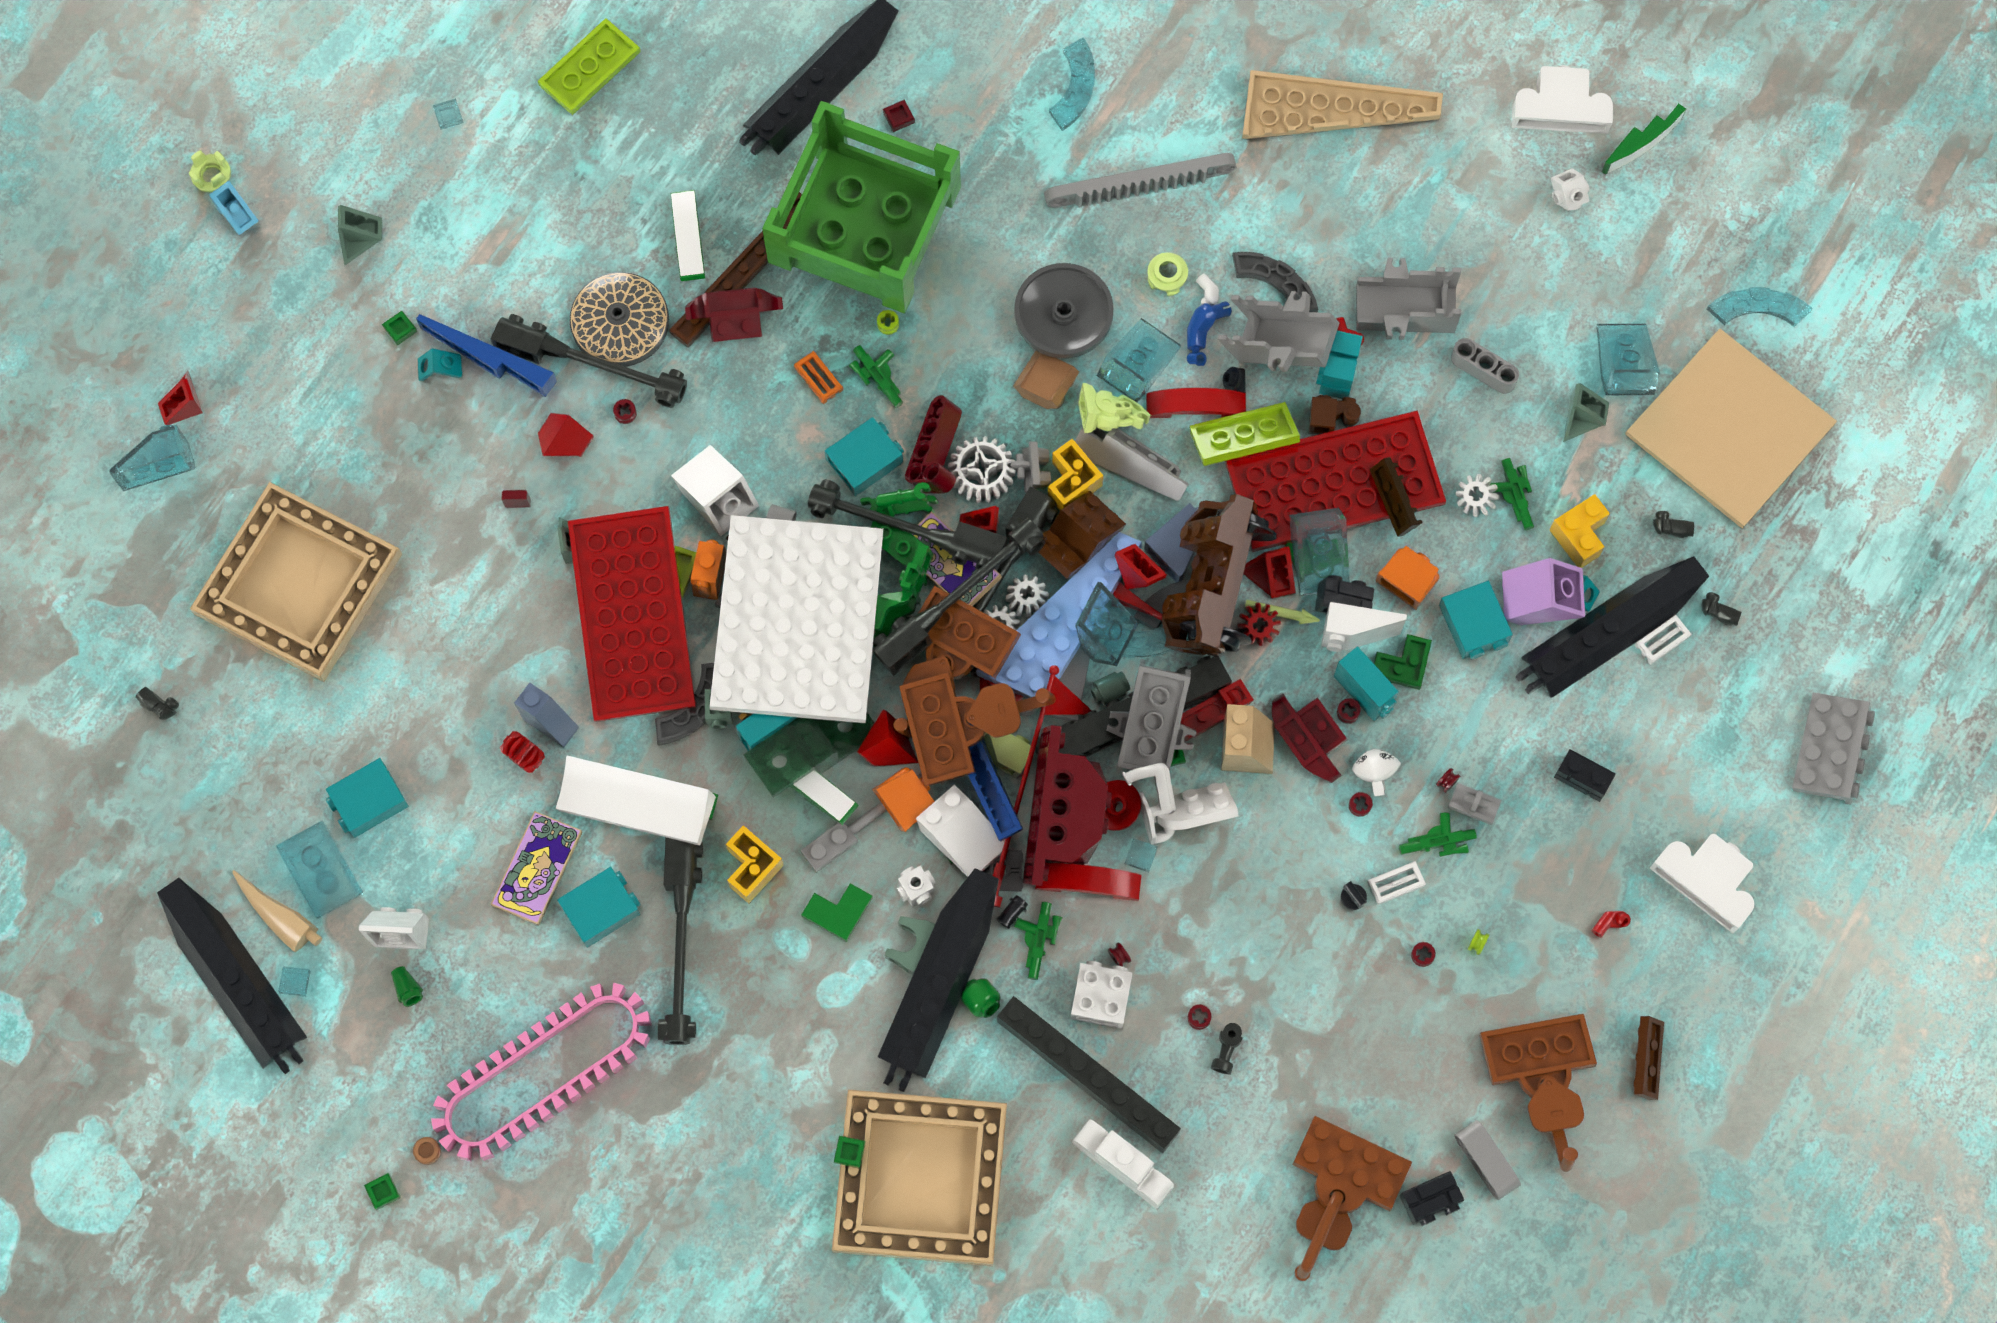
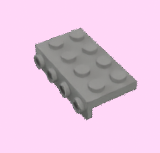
M1813 692L1794 777L1793 791L1841 799L1850 805L1852 799L1858 797L1860 783H1856L1857 775L1863 773L1865 759H1861L1862 751L1868 749L1870 735H1866L1867 727L1873 726L1875 711H1871L1870 702Z

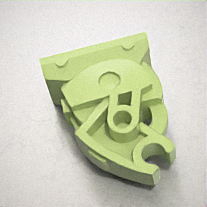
M1082 383L1078 406L1084 433H1091L1096 428L1111 431L1112 428L1117 429L1118 427L1130 425L1137 429H1142L1144 423H1149L1150 414L1134 400L1124 395L1116 397L1112 395V392L1104 390L1096 393L1092 385Z

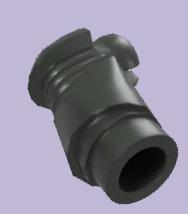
M1668 511L1656 512V519L1653 520V525L1658 534L1668 533L1679 538L1694 536V522L1669 519Z
M1713 592L1707 593L1706 599H1702L1701 604L1704 615H1711L1725 625L1737 626L1742 612L1718 603L1720 599L1718 594Z
M147 687L142 688L136 695L140 705L159 715L161 720L174 716L176 714L175 709L179 707L178 701L173 697H168L164 701Z

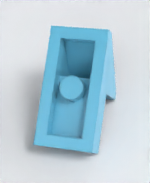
M229 180L209 194L219 213L223 214L238 235L259 221Z

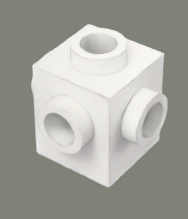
M1572 168L1551 177L1554 189L1552 197L1557 205L1569 211L1579 209L1582 204L1589 202V185L1584 179V175Z
M912 866L900 874L901 877L898 878L899 887L896 889L904 902L908 900L910 905L914 907L917 904L919 906L932 899V895H934L933 885L936 882L929 870L924 872L921 866L917 868ZM918 880L921 882L918 887L911 885Z

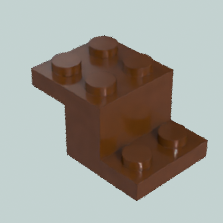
M1089 491L1060 511L1050 529L1043 533L1045 545L1038 553L1068 579L1091 560L1105 546L1109 539L1121 532L1126 523Z

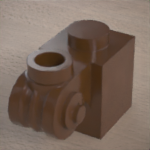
M1328 395L1312 397L1308 434L1319 435L1334 431L1336 420L1342 419L1343 424L1346 426L1356 425L1361 415V408L1356 404V399L1344 397L1341 401H1337V399H1333Z

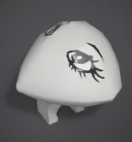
M1371 749L1358 758L1353 765L1352 771L1360 779L1372 782L1374 796L1385 795L1384 780L1393 776L1401 763L1393 755L1382 749Z

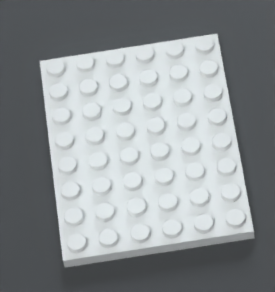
M731 515L710 710L866 723L883 529Z

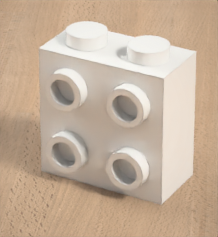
M1086 961V964L1080 963L1071 1019L1122 1029L1132 972H1127L1128 969L1122 966H1112V969L1105 968L1096 961Z

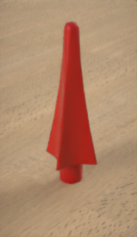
M1119 582L1111 596L1113 597V603L1143 612L1162 621V613L1145 603Z

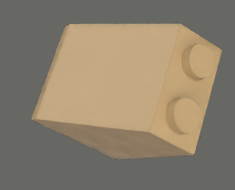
M1227 704L1223 721L1221 771L1273 773L1275 725L1272 720L1254 706Z

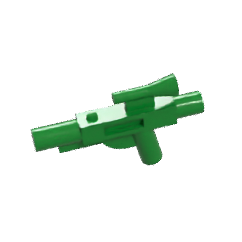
M861 345L855 347L853 352L860 360L863 368H860L857 360L850 363L849 367L860 376L866 386L870 384L868 379L872 378L877 384L878 390H881L887 396L895 408L900 407L903 404V401L898 396L901 392L890 379L891 370L887 364L894 357L892 351L887 349L874 362Z
M1511 458L1503 459L1501 463L1507 482L1490 483V485L1496 484L1498 487L1493 493L1501 492L1503 499L1507 503L1512 504L1517 522L1522 521L1524 530H1530L1534 528L1528 510L1529 503L1523 492V489H1526L1527 493L1532 492L1527 477L1526 465L1517 467L1521 477H1518Z
M1444 812L1440 813V825L1431 828L1427 835L1408 838V843L1399 845V852L1402 855L1416 851L1428 852L1430 849L1443 847L1444 851L1439 852L1440 857L1469 853L1467 844L1456 847V844L1477 839L1475 829L1451 832L1450 813Z
M1049 902L1041 903L1037 925L1018 917L1014 926L1025 931V943L1029 947L1026 968H1029L1028 979L1038 980L1042 956H1045L1046 951H1043L1045 940L1051 939L1050 944L1055 945L1057 931L1063 918L1053 915V926L1048 925L1052 906Z

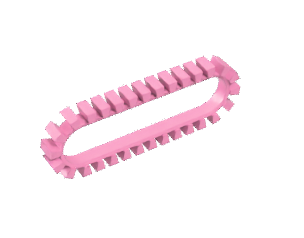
M613 983L612 996H604L601 984L591 986L590 989L596 999L587 1003L583 993H580L573 1000L581 1009L574 1013L568 1002L559 1008L567 1017L565 1020L560 1022L555 1012L545 1017L553 1027L546 1032L540 1021L533 1025L531 1028L539 1038L532 1042L527 1031L517 1036L525 1045L520 1051H518L516 1044L511 1040L503 1046L511 1057L504 1061L499 1050L489 1055L498 1066L490 1070L485 1060L476 1064L475 1067L483 1074L482 1077L476 1080L474 1073L470 1069L463 1073L461 1076L469 1086L462 1090L457 1079L447 1084L455 1093V1096L450 1102L437 1096L433 1105L436 1109L445 1111V1119L431 1118L432 1127L436 1133L446 1129L449 1132L447 1136L439 1140L441 1145L450 1152L457 1142L460 1143L462 1146L457 1156L467 1161H471L472 1148L480 1149V1158L484 1161L494 1158L489 1147L490 1144L496 1141L501 1151L508 1149L512 1145L503 1137L510 1131L513 1139L518 1142L526 1136L517 1127L518 1125L525 1122L530 1132L537 1129L540 1125L531 1116L539 1112L544 1122L550 1120L554 1115L546 1106L553 1102L558 1113L563 1111L568 1106L560 1096L566 1092L571 1102H576L582 1096L573 1087L580 1082L584 1091L589 1093L596 1088L588 1079L589 1076L595 1073L598 1081L602 1084L610 1078L602 1067L609 1063L612 1072L616 1074L623 1069V1066L615 1058L623 1054L628 1065L638 1059L629 1048L634 1042L646 1048L650 1037L648 1034L639 1033V1026H652L648 1011L638 1015L634 1012V1010L644 1005L643 1000L636 992L632 994L627 1002L623 1000L626 988L621 984ZM616 1003L624 1006L631 1013L633 1029L630 1037L624 1044L488 1138L478 1142H469L460 1139L455 1134L451 1121L454 1108L460 1100L599 1005Z

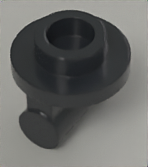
M1230 367L1223 375L1224 388L1246 393L1245 369Z
M1352 881L1343 886L1341 902L1347 909L1358 910L1367 903V894L1363 887L1353 884Z

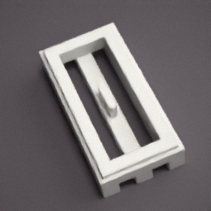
M1675 615L1639 640L1635 647L1642 651L1641 654L1643 657L1646 656L1648 663L1651 665L1687 640L1692 634ZM1674 623L1677 625L1675 629L1648 648L1645 646L1647 642ZM1682 631L1683 635L1655 655H1652V651Z
M1416 861L1367 881L1373 896L1376 898L1377 905L1426 886ZM1413 869L1414 871L1409 876L1379 888L1376 886L1377 883ZM1412 880H1418V882L1382 897L1380 895L1382 892Z

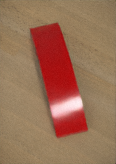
M1175 388L1146 393V411L1150 414V418H1171L1172 414L1221 415L1222 418L1246 412V393L1218 388Z
M1239 679L1219 690L1218 694L1185 711L1182 714L1181 724L1196 730V736L1224 721L1227 704L1249 705L1254 699L1242 680ZM1186 735L1184 740L1186 742L1194 737L1192 735Z
M1045 863V865H1049L1048 880L1043 881L1042 886L1036 885L1035 890L1061 892L1063 890L1109 895L1115 899L1139 901L1141 875L1099 866Z

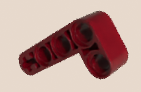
M943 395L935 397L929 405L905 473L906 481L914 487L918 483H927L931 487V491H923L926 494L947 493L954 487L956 482V476L947 470L944 464L956 433L962 410Z

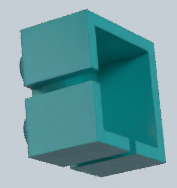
M1342 331L1336 332L1326 367L1319 368L1316 384L1321 385L1319 394L1341 399L1349 397L1363 336Z

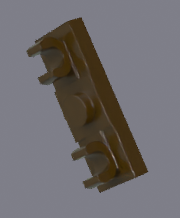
M1391 457L1383 458L1373 466L1370 472L1396 535L1400 537L1406 535L1423 522L1415 517L1414 513L1418 510L1410 505V500L1401 481L1404 477L1403 475L1398 476L1396 468L1399 467L1398 463H1393Z

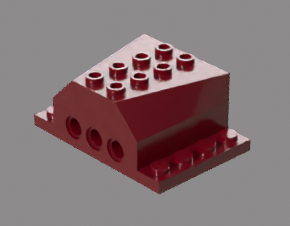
M1050 725L1041 729L1023 884L1042 886L1043 881L1048 880L1049 865H1045V860L1080 865L1088 864L1102 839V835L1107 834L1108 819L1104 818L1105 808H1110L1112 794L1107 792L1108 785L1100 763L1089 761L1085 756L1059 753V749H1063L1065 743V733L1061 732L1062 726Z

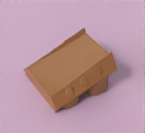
M1035 351L1013 387L1023 398L1041 407L1058 409L1062 406L1067 391L1073 386L1080 371L1062 360Z

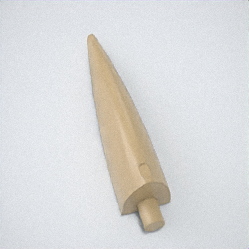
M233 870L232 873L252 907L266 925L293 952H297L308 941L315 946L320 944L322 937L316 933L318 928L300 913L263 893L241 874Z

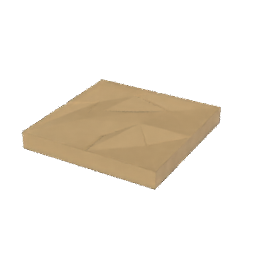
M269 482L190 607V610L194 615L325 682L402 556V552L398 547Z
M848 1090L843 1136L864 1140L866 1143L860 1168L840 1165L832 1252L993 1266L1007 1103Z

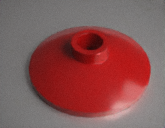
M1112 780L1107 782V792H1111L1112 796L1110 808H1105L1104 818L1108 819L1107 830L1120 831L1128 828L1137 820L1142 803L1139 792L1133 785L1129 786L1124 780ZM1122 803V810L1117 812L1116 806Z

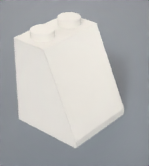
M711 445L671 475L681 493L720 537L729 531L731 515L746 517L759 507L744 476Z

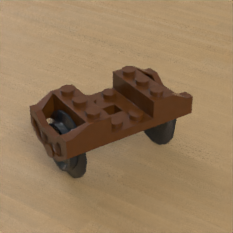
M1234 494L1230 495L1229 501H1201L1197 511L1185 522L1180 532L1181 542L1179 547L1196 552L1197 554L1192 561L1191 567L1193 570L1191 578L1186 585V592L1167 595L1163 602L1162 624L1166 637L1164 647L1181 653L1218 656L1224 652H1237L1240 645L1252 644V639L1249 636L1230 629L1251 540L1264 542L1277 539V533L1269 528V522L1257 516L1258 510L1254 500Z

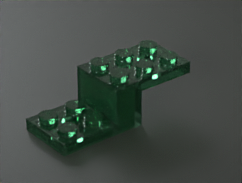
M866 713V723L851 722L853 725L852 729L849 732H841L838 729V725L842 721L798 717L743 754V756L774 798L812 771L816 770L818 773L823 774L858 750L875 722ZM776 756H784L787 759V763L784 767L777 768L772 764L773 759Z

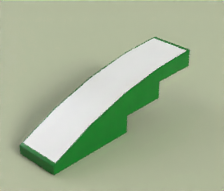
M1678 103L1665 120L1656 115L1643 132L1634 127L1606 160L1602 173L1606 175L1652 149L1682 120L1686 108Z
M695 190L672 192L670 194L680 280L682 282L705 279Z
M778 743L761 761L765 768L780 777L785 784L803 795L809 803L841 825L846 822L859 806L833 783Z

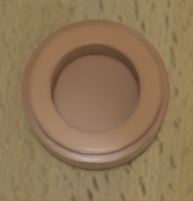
M423 1137L415 1143L413 1155L421 1164L431 1165L439 1159L441 1147L435 1139Z

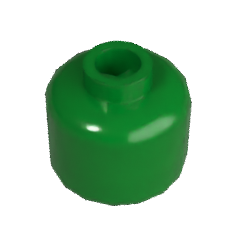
M980 978L967 982L962 994V1002L974 1016L990 1017L1000 1007V993L990 981Z

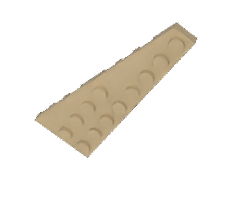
M1251 70L1242 139L1438 120L1441 116L1443 93Z

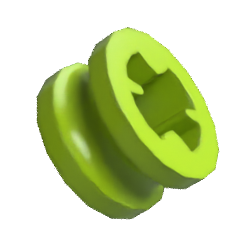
M883 310L877 316L879 331L890 335L898 330L899 318L896 312ZM886 318H891L892 323L889 327L885 326V323H881L885 322Z
M1477 929L1467 950H1475L1476 954L1480 955L1490 934H1482L1481 930Z

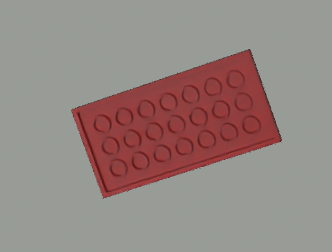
M1418 410L1300 439L1299 443L1225 461L1234 494L1254 500L1258 510L1257 516L1267 520L1269 528L1277 533V539L1273 541L1251 540V552L1390 519L1370 472V469L1383 458L1391 457L1393 463H1398L1399 467L1396 468L1398 476L1403 475L1404 477L1401 481L1410 500L1411 507L1422 511L1445 505L1446 499Z
M669 506L569 520L568 528L594 721L600 722L696 707Z

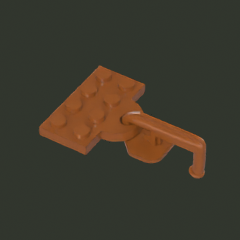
M934 585L918 614L934 605L936 606L949 593ZM959 599L942 613L941 618L928 632L932 644L926 649V661L911 667L904 679L903 685L949 672L955 690L954 680L968 675L974 667L996 679L1021 634ZM905 718L896 719L894 721V729L904 737L911 739L912 735L908 720Z
M949 672L899 686L924 786L926 787L976 773L970 747L978 744L986 733L995 738L1015 733L1021 725L1020 713L1049 706L1056 701L1054 694L1045 688H1040L1037 690L1035 697L1016 702L1014 691L1004 683L984 687L976 700L966 696L956 697Z
M1584 1014L1481 1032L1479 1036L1492 1085L1514 1081L1519 1082L1522 1090L1532 1098L1528 1104L1532 1126L1539 1132H1551L1560 1168L1564 1172L1570 1171L1575 1160L1578 1158V1152L1576 1149L1568 1147L1564 1129L1577 1127L1584 1119V1110L1580 1096L1568 1089L1572 1079L1571 1071L1596 1067L1597 1065Z
M1314 1116L1292 1164L1317 1176L1314 1187L1318 1200L1306 1203L1302 1207L1296 1221L1298 1233L1311 1241L1301 1265L1295 1269V1276L1300 1281H1306L1310 1277L1322 1246L1333 1251L1340 1250L1345 1246L1352 1231V1223L1348 1213L1359 1209L1365 1200L1391 1211L1412 1164L1411 1161L1317 1116Z

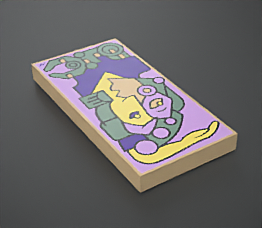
M932 511L918 524L928 529L953 531ZM912 534L932 550L934 555L926 576L945 592L950 594L978 570L976 568L977 563L967 560L965 565H959L952 560L953 555H950L949 552L931 543L926 538ZM994 569L962 596L960 600L971 606L975 605L1002 578L1001 574Z
M534 811L491 902V906L539 926L583 833L582 830Z

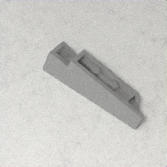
M1082 428L1075 440L1094 464L1176 501L1181 499L1189 485L1188 482L1179 478L1181 470L1177 465L1118 428H1113L1108 433L1098 428L1091 433H1084Z

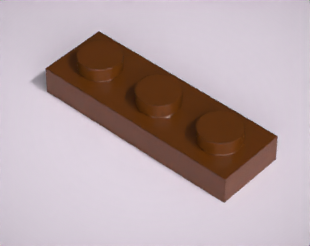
M1640 1016L1634 1095L1648 1100H1658L1664 1022L1651 1016Z

